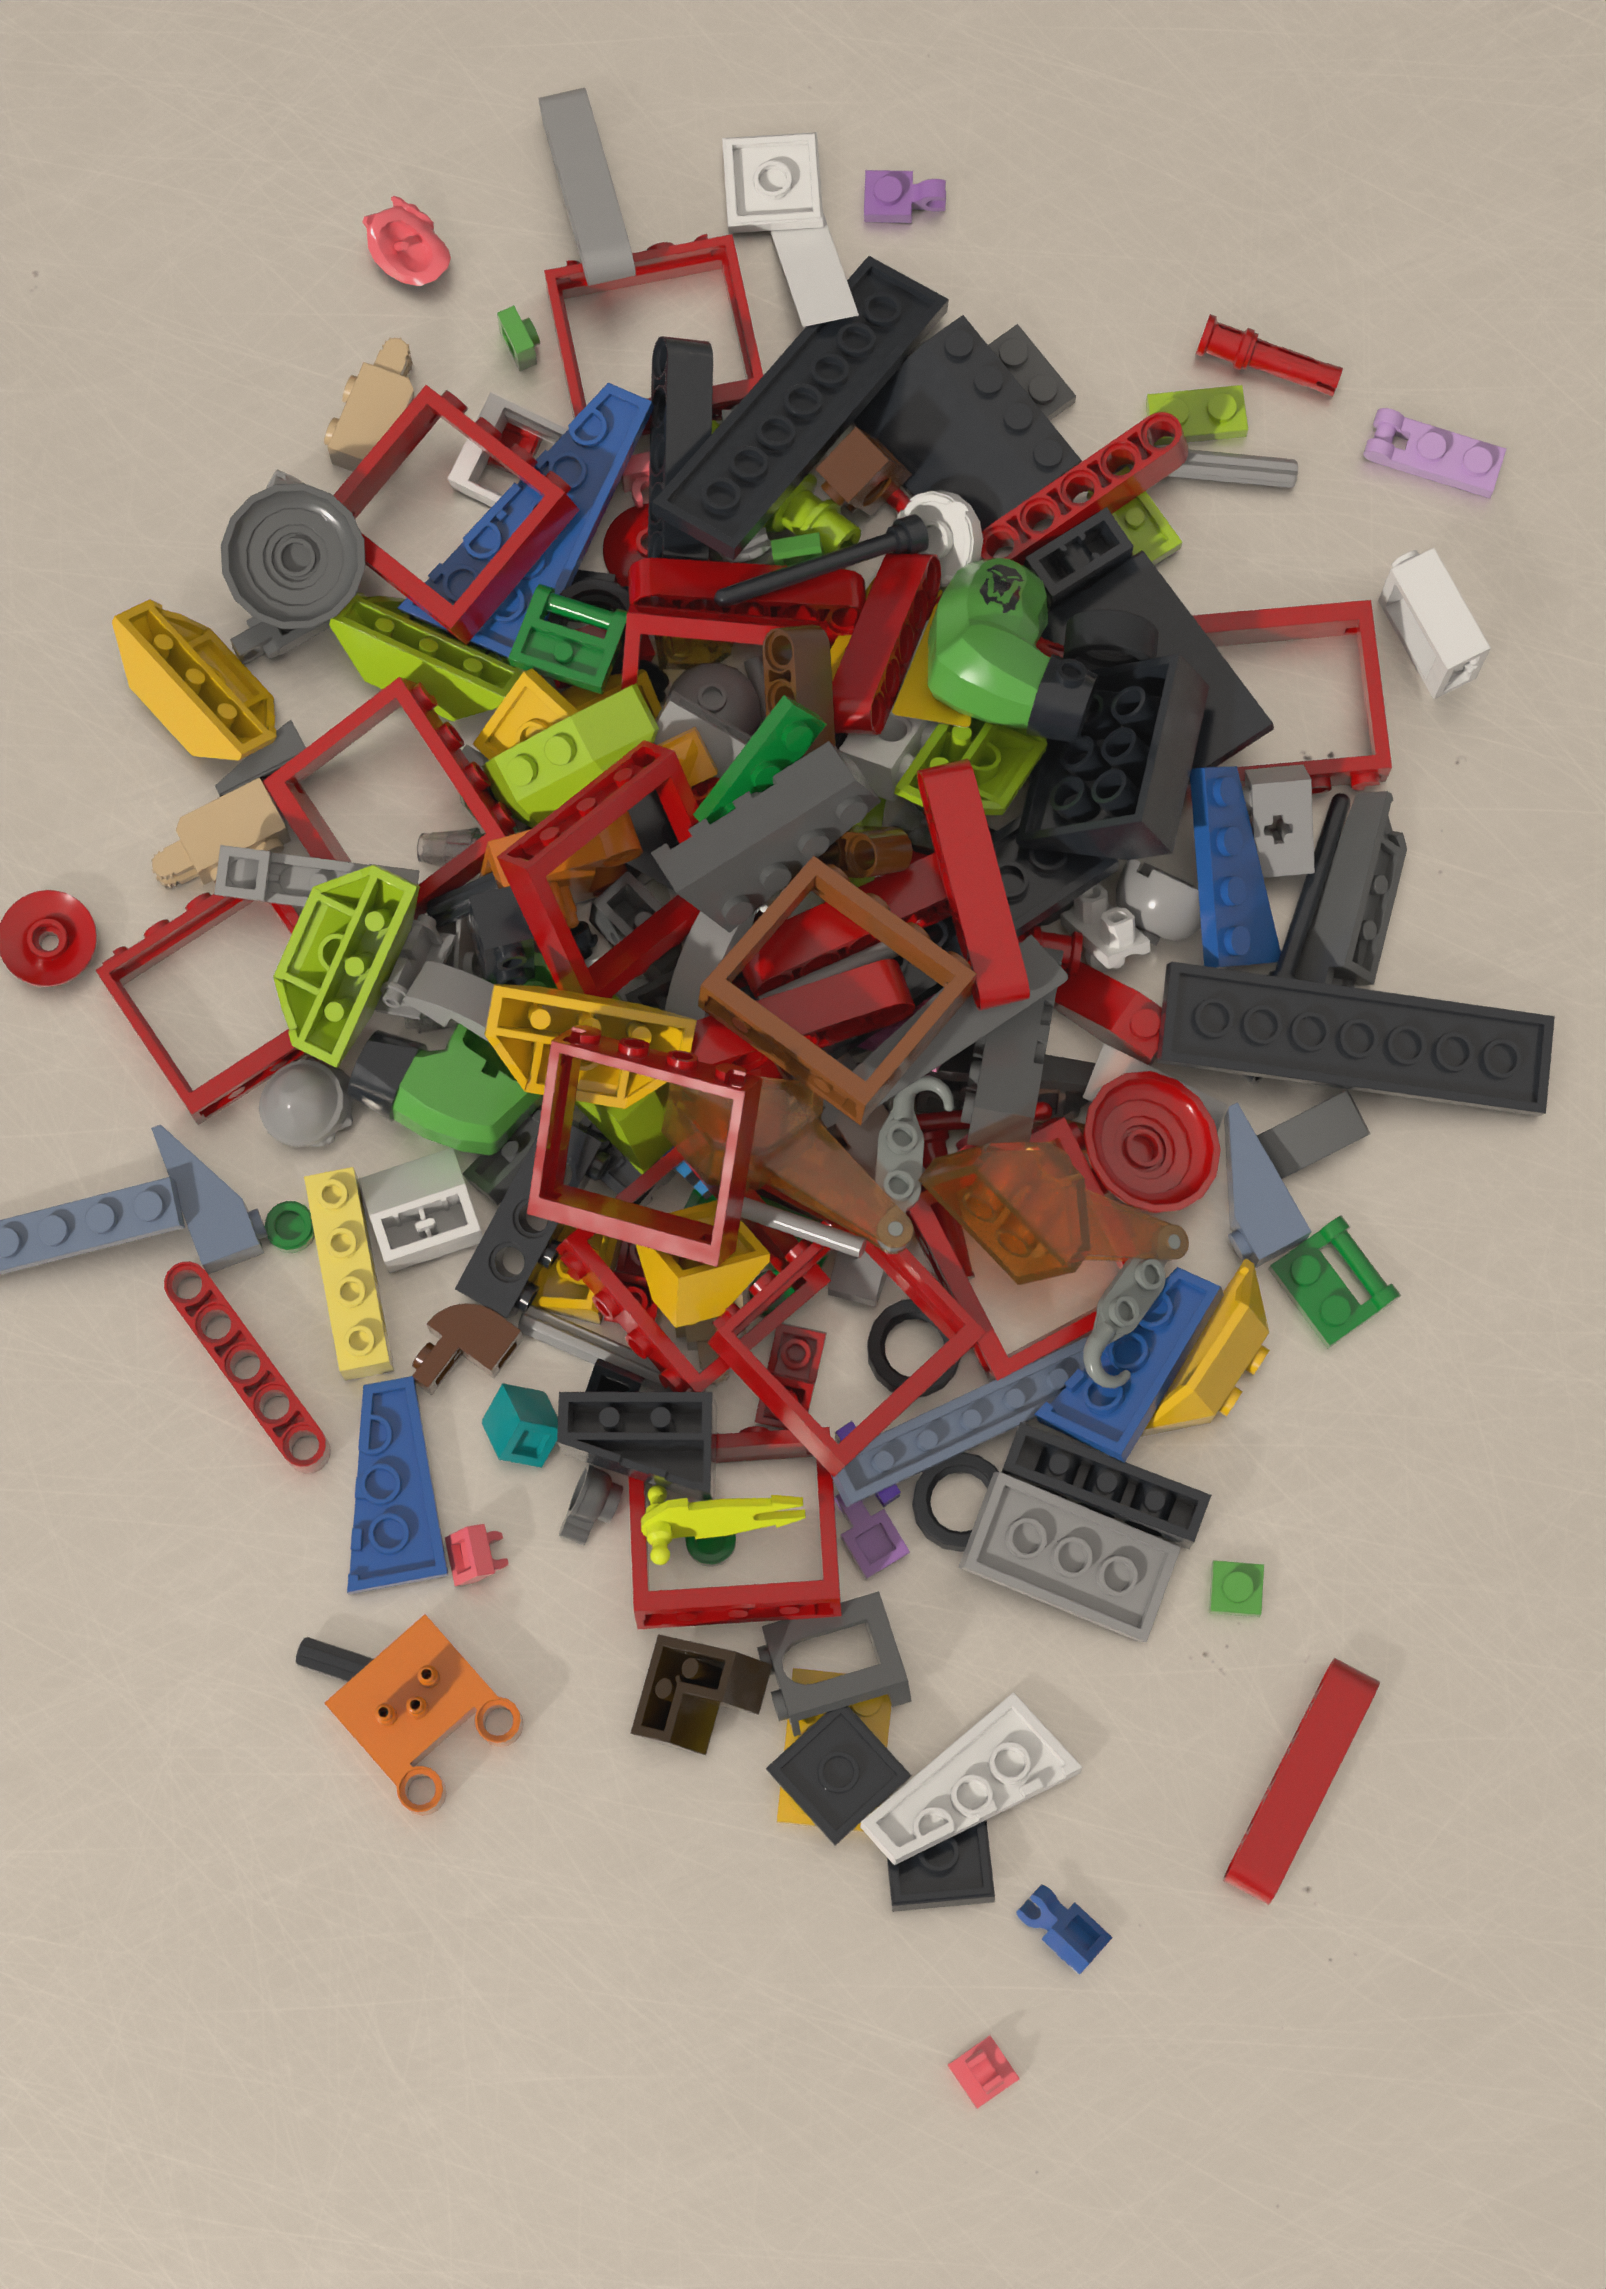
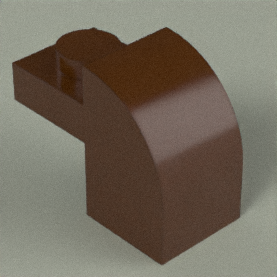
M465 1303L447 1307L435 1314L427 1322L430 1333L436 1336L439 1341L436 1345L428 1342L421 1349L412 1363V1367L416 1369L412 1377L419 1387L433 1395L461 1356H463L494 1379L524 1340L522 1331L501 1315L485 1306Z

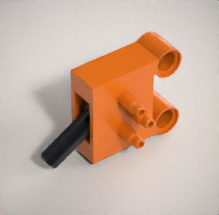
M629 811L624 813L546 876L569 929L579 924L575 904L597 898L628 871L625 863L636 859L643 853ZM530 830L488 841L479 878L428 901L426 912L428 916L436 920V927H444L470 915L469 896L510 886L497 856Z
M426 1614L376 1658H371L310 1637H305L297 1650L296 1664L298 1666L347 1682L324 1704L397 1786V1795L400 1802L413 1814L421 1816L433 1814L444 1804L447 1794L444 1781L434 1770L429 1767L416 1765L473 1714L476 1713L475 1726L483 1740L490 1745L496 1747L509 1746L516 1742L522 1733L524 1726L523 1717L516 1705L509 1699L498 1697ZM501 1708L511 1712L513 1724L507 1733L496 1736L487 1732L485 1722L490 1712ZM420 1777L432 1779L436 1789L432 1800L422 1805L413 1804L408 1795L410 1784Z

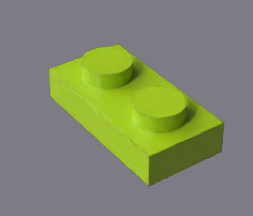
M1242 385L1147 394V416L1158 412H1166L1175 416L1181 424L1187 443L1247 437L1248 423ZM1160 438L1155 442L1154 446L1169 445L1174 438Z
M1126 466L1115 473V475H1125L1131 470ZM1088 491V500L1093 496L1094 492ZM1146 491L1112 513L1134 546L1132 556L1143 550L1155 566L1181 549L1182 540Z

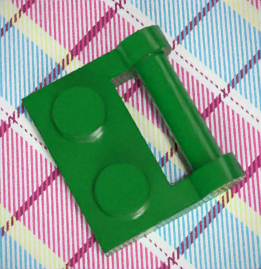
M539 584L534 591L509 655L510 665L526 671L533 668L539 675L603 695L625 640L627 611L618 608L615 612L555 594L553 587ZM550 612L607 630L605 638L602 639L545 621V616Z
M1342 1215L1329 1222L1321 1230L1271 1264L1268 1268L1327 1349L1401 1296L1393 1284H1386L1347 1230L1351 1227ZM1330 1243L1333 1244L1372 1298L1364 1304L1360 1305L1320 1251Z

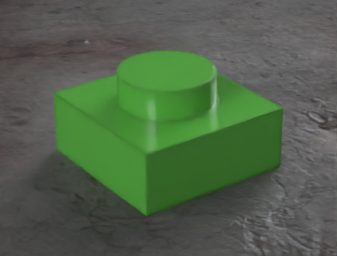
M514 305L498 312L499 331L519 371L521 372L536 365L535 346L541 343L530 318L521 320Z
M819 532L771 540L775 565L790 566L824 554Z
M1213 1561L1209 1613L1260 1617L1262 1612L1264 1564Z

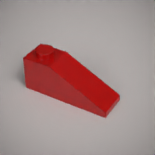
M1080 962L1076 976L1068 975L1067 981L1057 987L1053 1009L1101 1042L1151 1066L1157 1058L1162 1007L1139 991Z

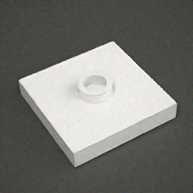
M817 132L722 138L728 233L823 227Z

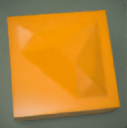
M696 726L658 744L676 752L690 787L718 774V769Z

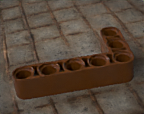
M815 624L781 627L770 630L763 641L766 718L782 696L786 695L818 714L827 724L801 758L828 741L836 746L829 638L826 632ZM852 826L817 859L824 864H833L839 867L848 878H867L906 870L911 863L913 849L908 835L902 829L896 827Z

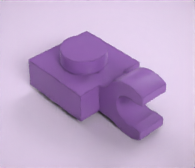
M865 170L864 222L912 223V210L946 211V180L928 179L918 184H913V171Z
M841 1495L835 1496L836 1504L852 1527L842 1533L840 1538L865 1579H868L910 1553L885 1509L870 1516L862 1501L846 1508Z

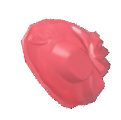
M393 196L391 197L393 202L392 208L367 215L363 218L362 223L367 228L368 249L374 261L386 274L401 283L421 286L435 281L448 268L451 260L449 249L434 233V222L427 214L421 212L416 205L408 204L402 198Z

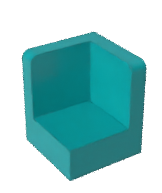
M502 1383L482 1419L484 1430L499 1460L542 1468L557 1442L558 1416L545 1392Z

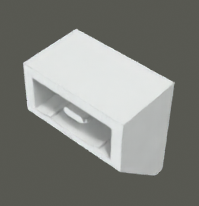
M453 1148L358 1179L389 1273L479 1244L483 1237Z

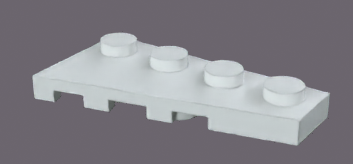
M1013 1692L862 1820L860 1828L886 1857L896 1865L1080 1774L1083 1767Z

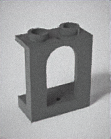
M879 1591L841 1602L842 1616L781 1620L762 1626L766 1645L757 1647L759 1658L761 1661L773 1665L770 1675L775 1674L779 1686L778 1690L770 1692L779 1722L789 1719L794 1737L801 1735L799 1720L886 1694L889 1696L892 1707L912 1702L907 1675ZM865 1623L878 1665L814 1684L804 1685L796 1683L787 1677L783 1670V1660L785 1654L792 1646L806 1640Z

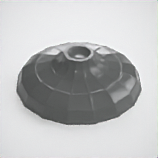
M305 483L275 484L250 496L230 517L221 542L222 574L234 600L256 620L280 629L312 628L336 617L356 595L365 571L364 538L353 514L331 493Z

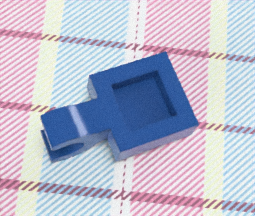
M1042 1884L1029 1897L1032 1901L1028 1899L1016 1912L1019 1919L1027 1926L1046 1929L1048 1932L1042 1937V1940L1079 1975L1113 1938L1078 1904L1074 1902L1067 1909L1060 1903L1054 1892Z

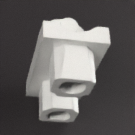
M1100 884L1095 885L1074 899L1073 909L1060 914L1061 926L1071 935L1074 931L1082 932V945L1086 948V961L1098 971H1108L1112 968L1119 969L1124 965L1125 957L1132 954L1145 955L1150 952V940L1135 927V916L1126 908H1114L1109 904L1108 891Z

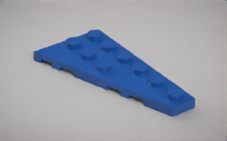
M607 383L568 425L569 429L548 451L545 449L536 459L538 463L533 468L544 476L551 470L571 487L567 495L579 508V511L470 640V643L508 659L536 587L539 584L553 587L555 594L560 595L564 589L571 586L655 407L652 401ZM522 480L518 484L514 483L462 538L463 542L443 564L439 563L429 573V579L425 583L454 605L542 500L543 496ZM408 598L398 607L402 613L452 634ZM550 612L545 616V621H548Z

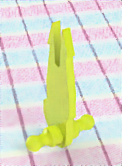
M655 1485L648 1491L650 1505L646 1508V1514L641 1518V1531L647 1537V1542L652 1545L650 1553L652 1562L656 1565H664L670 1559L668 1544L674 1538L695 1536V1539L727 1536L776 1525V1528L805 1519L806 1514L805 1509L778 1511L803 1506V1497L771 1495V1498H727L689 1502L688 1498L667 1500V1490L663 1486Z

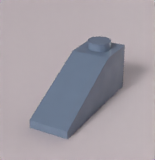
M1237 1102L1228 1107L1224 1116L1229 1223L1233 1231L1228 1234V1237L1238 1257L1242 1261L1248 1258L1257 1268L1308 1239L1312 1231Z
M161 1124L152 1127L151 1129L168 1175L176 1181L181 1210L201 1264L209 1275L264 1254L259 1239L267 1237L268 1234L258 1208L249 1211L243 1199Z

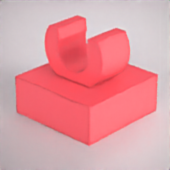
M650 451L632 455L621 477L624 493L632 491V499L637 508L643 507L642 491L645 488H649Z
M485 1524L467 1526L445 1537L455 1587L474 1584L495 1574L496 1571L508 1565L507 1558L495 1560L492 1558L490 1544L503 1539L501 1532L490 1531L487 1533Z
M991 2035L947 2065L976 2109L1020 2079Z

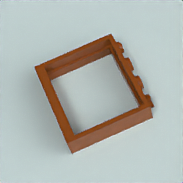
M813 856L700 986L698 1007L861 1126L971 996L977 973L972 971L970 964L962 956L955 952L947 953L932 942L930 936L922 927L913 922L906 923L892 913L886 902L873 893L866 894L853 885L839 867L833 864H824ZM811 891L944 987L943 991L866 1081L732 984V981Z

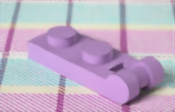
M1380 408L1377 410L1373 422L1376 432L1374 438L1367 441L1363 453L1366 459L1412 475L1491 498L1506 448L1406 418L1400 412L1393 409ZM1394 436L1408 440L1405 450L1394 447L1392 444Z

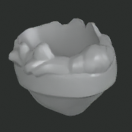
M308 1057L306 1060L292 1062L282 1067L267 1082L259 1102L260 1118L267 1132L278 1141L293 1147H320L333 1143L335 1141V1133L351 1126L353 1122L351 1112L354 1099L348 1095L350 1077L339 1067L336 1068L322 1060L319 1061L315 1057Z

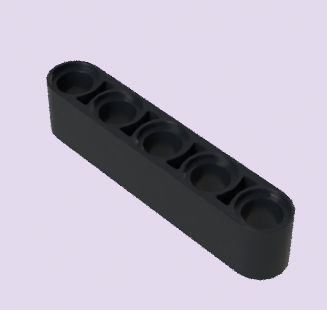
M660 336L654 345L652 354L651 401L655 407L650 419L648 558L708 561L709 546L652 514V502L712 435L713 350L709 341Z

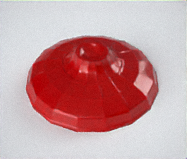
M1153 1071L1124 1073L1103 1085L1089 1105L1083 1133L1089 1164L1102 1185L1123 1203L1152 1213L1173 1212L1184 1209L1205 1195L1216 1178L1221 1148L1213 1118L1201 1099L1180 1081Z

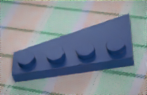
M1237 766L1191 769L1190 784L1204 966L1217 968L1278 962L1281 950Z
M1177 1267L1166 1278L1163 1290L1137 1327L1131 1333L1108 1344L1102 1353L1101 1363L1104 1371L1109 1375L1115 1376L1123 1370H1128L1131 1373L1128 1381L1114 1389L1105 1388L1092 1380L1086 1368L1083 1370L1078 1368L1064 1383L1066 1388L1051 1403L1046 1401L1035 1413L1038 1422L1125 1463L1223 1298L1224 1293L1221 1286Z
M412 1376L363 1385L358 1472L354 1497L355 1510L350 1547V1573L348 1574L347 1593L349 1595L449 1576L415 1381Z

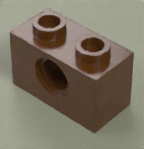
M855 427L815 468L826 480L820 487L840 507L844 505L852 513L860 509L871 516L912 475L879 440L858 427Z

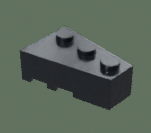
M559 1392L557 1443L564 1455L653 1485L663 1486L665 1489L700 1501L715 1499L717 1403L713 1392Z

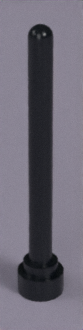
M917 514L896 519L893 525L888 527L885 534L721 588L716 591L714 601L719 607L727 608L891 552L896 554L924 552L929 546L926 526Z
M1337 793L1331 799L1314 851L1315 873L1306 875L1276 969L1269 972L1268 975L1296 979L1294 974L1350 807V798L1344 793Z

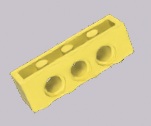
M350 1167L304 1176L339 1371L345 1381L393 1372L394 1366L363 1199L355 1169Z

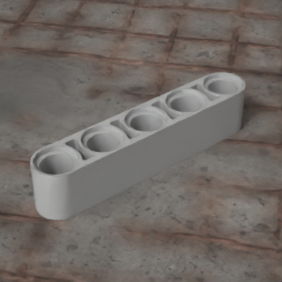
M586 88L540 97L539 106L545 133L588 286L635 276L636 272L631 246Z

